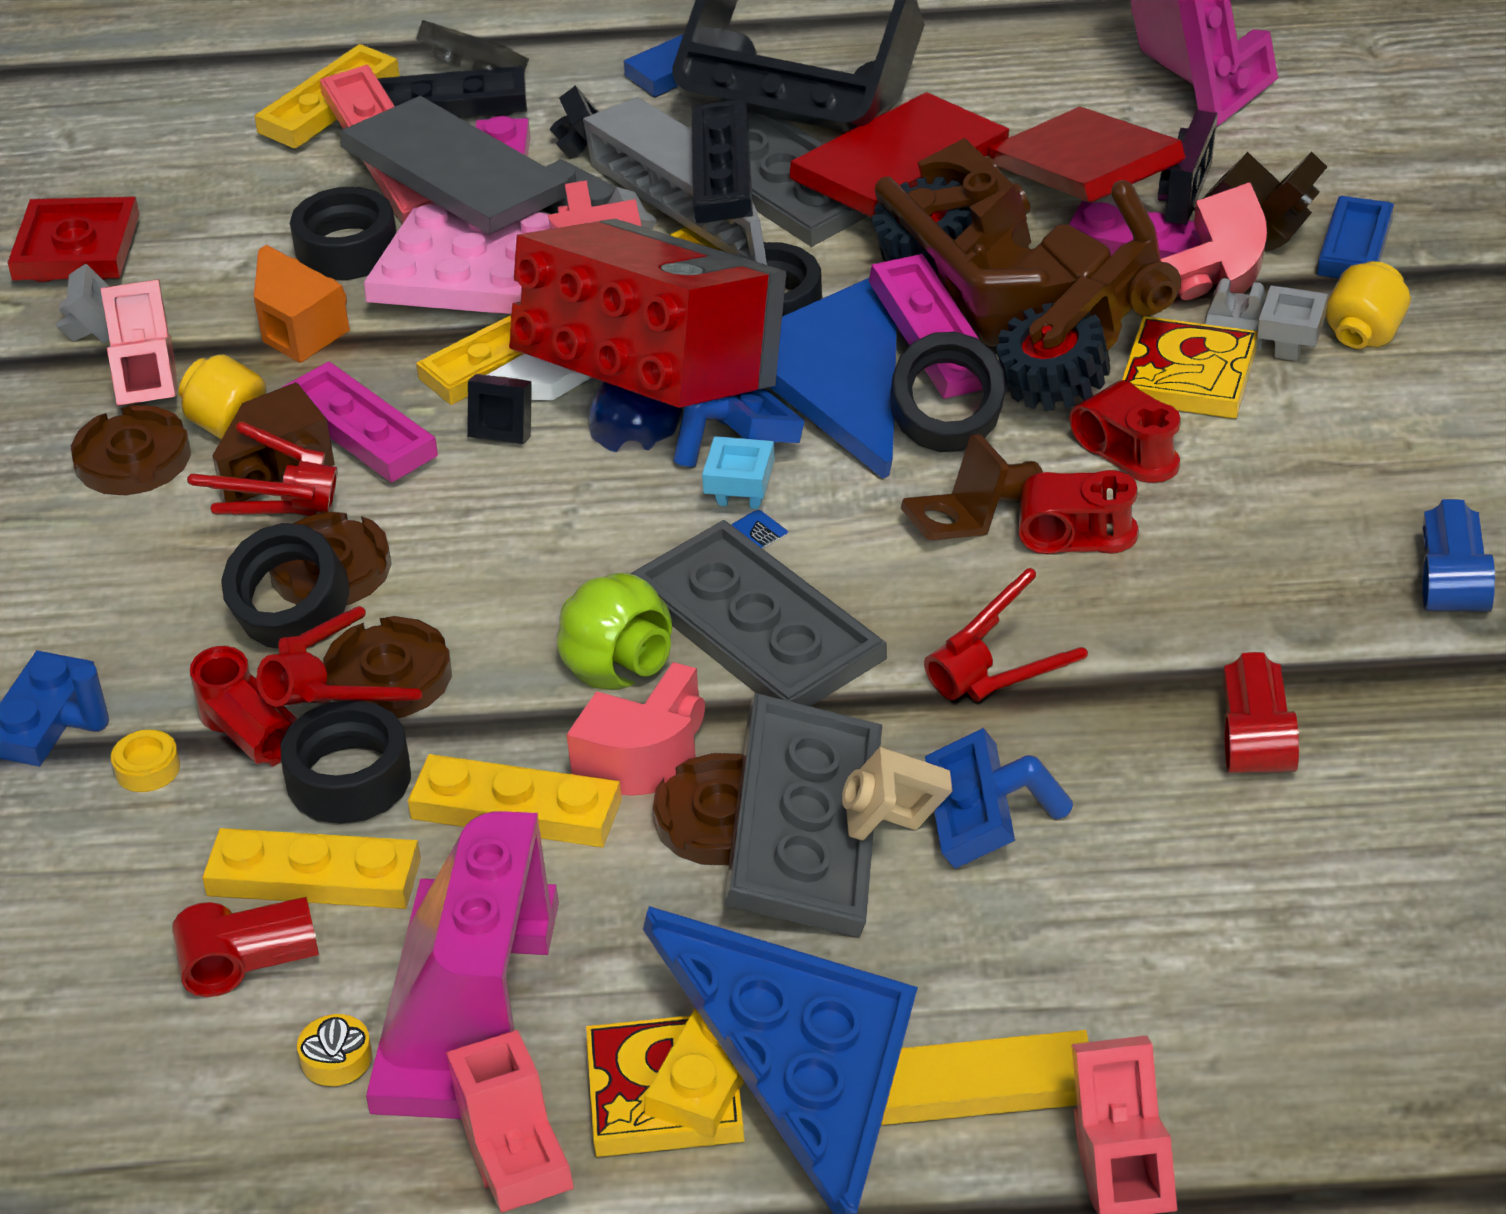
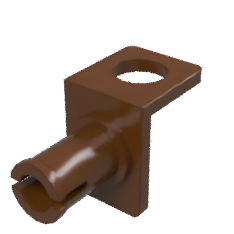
M981 434L971 435L952 494L904 498L900 508L928 540L988 535L998 502L1020 500L1021 488L1024 482L1029 477L1043 471L1035 461L1007 464ZM930 510L943 512L950 515L955 520V523L936 522L930 519L925 512Z

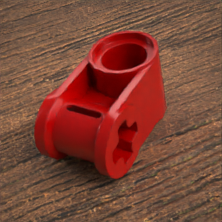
M1125 380L1117 381L1076 405L1070 411V427L1080 445L1088 452L1097 454L1123 469L1134 479L1141 482L1158 483L1173 478L1179 472L1180 457L1178 452L1174 450V435L1179 432L1181 426L1179 411L1173 406L1162 403L1142 392L1131 382Z
M1105 470L1096 473L1042 472L1029 477L1022 485L1020 493L1019 536L1021 542L1028 549L1042 554L1095 551L1111 554L1123 552L1131 548L1137 542L1139 536L1137 521L1132 517V504L1136 502L1138 495L1136 481L1129 474L1115 470ZM1108 488L1113 490V499L1107 500ZM1107 524H1113V535L1111 536L1107 534Z

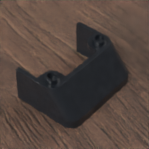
M695 0L672 68L673 78L680 92L690 100L709 104L743 99L746 100L747 111L751 113L849 132L858 126L869 124L874 118L882 115L899 101L925 23L917 0H895L876 60L863 64L852 74L757 55L756 48L749 37L742 33L728 30L738 0Z

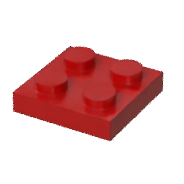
M136 196L30 199L7 262L11 279L35 280L37 282L69 279V274L85 264L103 280L120 278L140 215Z

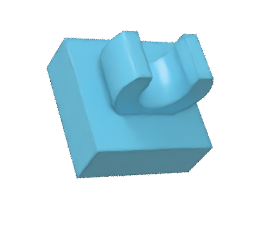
M714 436L702 473L703 493L714 494L717 503L720 506L726 507L730 496L749 497L750 508L758 509L761 500L764 499L775 461L774 441Z

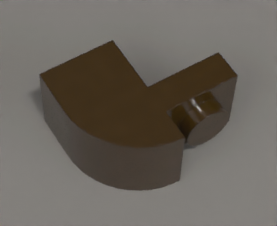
M1247 151L1202 199L1250 182L1266 220L1267 237L1264 251L1273 250L1286 244L1311 215L1312 212L1307 206L1320 193L1313 184L1328 166L1311 151L1281 181H1278Z

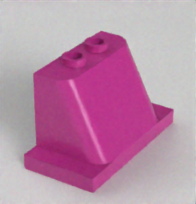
M1130 0L1138 42L1142 52L1194 85L1198 110L1218 113L1216 126L1223 123L1278 79L1270 31L1252 29L1241 39L1237 40L1231 0Z
M496 811L474 818L462 830L436 878H420L366 1093L370 1114L462 1119L446 1052L514 1031L506 980L510 954L548 955L559 905L557 885L547 884L537 813Z

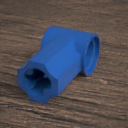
M1441 500L1438 506L1424 512L1422 527L1425 547L1422 579L1424 610L1491 612L1495 593V567L1493 555L1484 554L1479 512L1471 510L1464 500Z

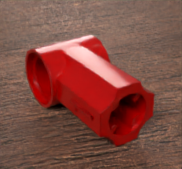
M215 646L203 650L194 657L190 664V677L199 718L203 725L213 731L225 732L256 764L264 762L269 763L272 767L281 762L280 743L289 726L297 718L285 706L274 707L264 702L257 688L256 678L250 673L248 659L242 651L230 646Z
M1265 652L1241 653L1236 661L1224 666L1223 674L1227 710L1224 727L1227 772H1297L1299 763L1298 722L1295 711H1287L1281 664L1269 660Z
M307 897L232 913L230 909L222 904L213 902L198 903L180 912L172 925L181 982L187 991L197 996L214 997L228 993L241 983L245 972L319 955Z

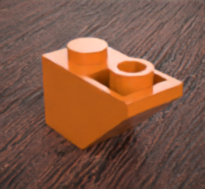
M267 244L258 250L254 301L263 343L302 363L350 331L346 310L347 297L341 284Z

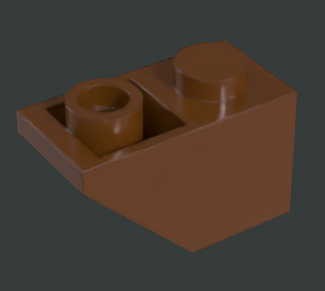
M297 382L243 402L212 455L216 475L283 483L287 464L298 466L300 461L239 433L236 430V425L239 422H245L304 449L325 452L323 465H335L327 418ZM220 490L222 502L245 501L260 495Z

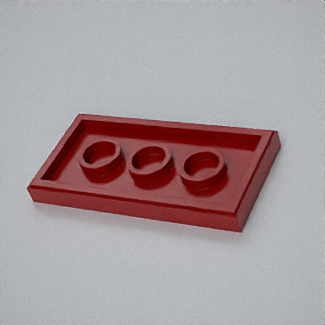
M925 92L874 118L869 124L858 126L790 161L789 178L872 218V215H876L874 208L879 202L875 194V185L882 177H891L899 185L907 182L910 188L917 186L916 179L921 178L917 162L963 138H966L984 157L989 156L988 147L1009 138L1010 129Z
M1081 106L988 147L990 157L998 167L1089 203L1110 195L1113 185L1120 180L1134 184L1181 163L1186 158L1180 139Z

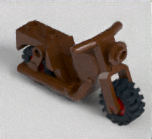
M966 138L917 162L921 178L916 179L917 186L910 188L907 182L899 185L893 178L888 176L882 177L875 185V194L879 202L874 208L876 215H872V223L883 261H891L919 254L925 256L979 340L987 347H997L999 362L1004 369L1007 392L1010 391L1012 399L1017 403L1024 399L1025 407L1035 409L1039 401H1041L1044 411L1055 410V402L1063 401L1066 409L1075 406L1073 397L1079 395L1084 401L1092 397L1091 387L1100 390L1105 384L1104 376H1109L1110 360L1108 350L1118 340L1122 327L1121 320L1131 309L1141 317H1150L1160 313L1174 302L1180 290L1181 276L1179 271L1170 263L1161 261L1155 226L1136 190L1128 181L1120 180L1116 182L1111 189V194L1133 235V240L1122 245L1112 256L1105 244L1068 224L1055 226L1035 249H1029L1028 245L1031 243L1026 214L1030 213L1031 207L1024 190L1018 183L1009 181L999 171L993 159L989 156L984 157Z

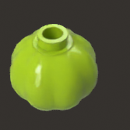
M614 573L605 577L592 578L576 589L574 595L570 596L562 606L557 633V651L564 665L585 684L593 688L618 690L634 684V681L615 673L613 661L643 677L655 674L665 664L671 649L672 618L666 603L659 597L653 586L642 578L629 573Z

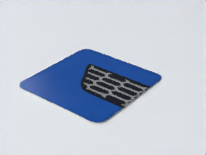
M755 510L731 524L761 548L788 534V530L761 510Z

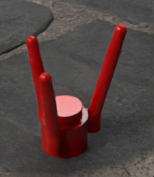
M239 422L236 425V430L239 433L300 461L298 466L287 464L283 483L218 475L190 474L187 477L188 484L192 486L281 496V500L216 502L210 507L213 514H300L310 516L316 515L317 512L326 513L331 511L338 469L334 466L323 465L325 452L304 449L263 429L256 428L245 422Z
M1026 569L966 627L947 639L946 644L925 657L924 668L928 679L942 696L949 700H955L967 692L975 702H979L995 690L1063 668L1087 658V649L1079 647L991 677L988 676V669L993 666V658L990 650L981 639L998 624V615L1035 579L1036 571L1034 569Z
M362 606L344 612L299 636L281 638L278 643L279 654L267 655L263 658L257 668L256 675L257 688L265 703L274 707L299 703H327L330 700L419 701L422 698V691L417 688L326 685L327 671L325 665L318 657L306 652V648L362 619L366 615V610Z

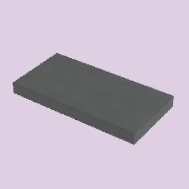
M418 96L340 130L341 148L488 235L567 197L565 184L569 183L568 179L422 96Z
M748 112L752 201L758 213L810 247L868 217L789 178L790 161L823 145V143L784 119Z
M725 520L720 521L630 573L642 578L653 586L659 597L666 603L672 618V626L755 693L812 706L887 659V642Z
M754 693L748 711L724 906L860 938L867 918L874 830L863 841L849 837L847 810L842 804V793L849 775L854 770L860 769L875 751L881 747L882 724Z

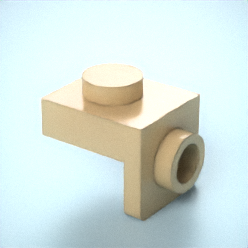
M879 747L860 769L854 770L849 775L844 785L842 804L847 810L849 837L861 841L865 840L882 820L917 830L951 794L950 770Z

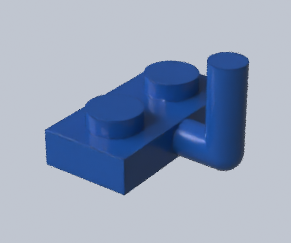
M764 388L685 406L673 461L687 467L697 465L706 419H716L723 424L729 425L741 435L740 438L774 441V447L776 442L800 443L805 421Z
M36 650L0 702V759L40 767L66 727L99 732L107 727L109 714L94 661Z
M984 728L925 756L927 763L950 770L952 792L934 812L942 855L955 869L1015 841L1007 800L1008 794L1026 786L1053 819H1061L1067 816L1073 808L1072 799L1037 757L1032 755L1023 756L1001 767L996 742Z

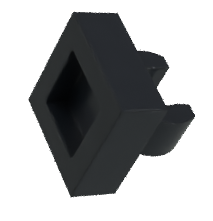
M576 85L559 97L567 116L558 119L550 127V131L559 140L556 143L557 146L569 159L578 156L588 145L583 118L599 112Z
M475 374L468 380L467 437L524 444L531 437L532 381Z

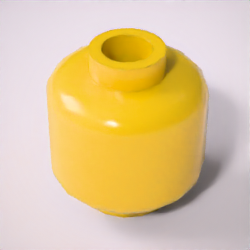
M1377 261L1351 265L1341 274L1328 299L1326 320L1338 340L1348 347L1362 349L1366 346L1382 347L1395 337L1409 309L1411 295L1402 275L1392 266Z
M224 354L211 356L207 360L201 358L195 361L187 369L178 389L179 397L182 398L183 415L220 440L223 438L242 403L267 393L265 381L257 373Z

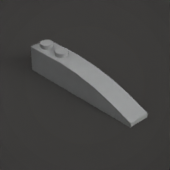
M638 97L583 118L592 167L626 189L636 192L637 196L724 252L767 265L760 218L754 203L753 216L696 224L693 208L691 128Z

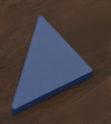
M869 278L782 317L776 385L770 388L883 479L889 476L893 461L894 416L891 409L890 390L892 376L896 367L897 325L868 282Z
M649 906L643 931L833 1214H857L918 987Z

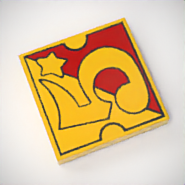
M1143 316L1122 380L1131 382L1142 392L1162 403L1173 406L1177 411L1237 419L1257 349L1258 331Z
M690 1016L586 1026L593 1138L596 1157L745 1142L739 1088L717 1127V1133L713 1139L696 1133V1130L645 1115L644 1096Z

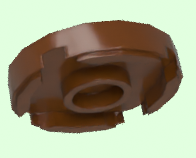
M127 406L121 408L122 415L114 416L108 419L107 413L100 414L77 432L71 444V454L76 476L86 487L110 495L127 496L149 492L167 484L185 469L191 456L188 433L183 428L182 420L175 413L156 406Z
M326 512L310 515L292 523L306 525L323 534L335 551L348 575L350 593L346 605H351L371 595L386 581L392 565L386 533L373 520L361 516V523L356 520H348L347 513ZM294 560L278 565L269 573L272 587L284 600L297 605L315 587L320 570L313 561Z
M398 616L380 618L381 625L372 626L367 629L364 627V622L349 628L331 643L323 658V664L327 671L326 685L420 689L422 691V698L419 701H365L380 705L393 712L397 718L406 717L429 707L444 694L452 678L449 649L445 645V638L438 629L418 619Z
M711 753L688 759L675 767L676 775L671 777L666 784L663 778L655 789L653 802L654 825L661 842L678 857L701 865H729L742 754Z

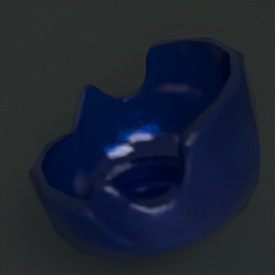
M602 381L593 398L587 424L591 437L609 451L617 452L627 441H637L645 450H650L656 442L673 436L681 420L683 409L682 407L678 408Z

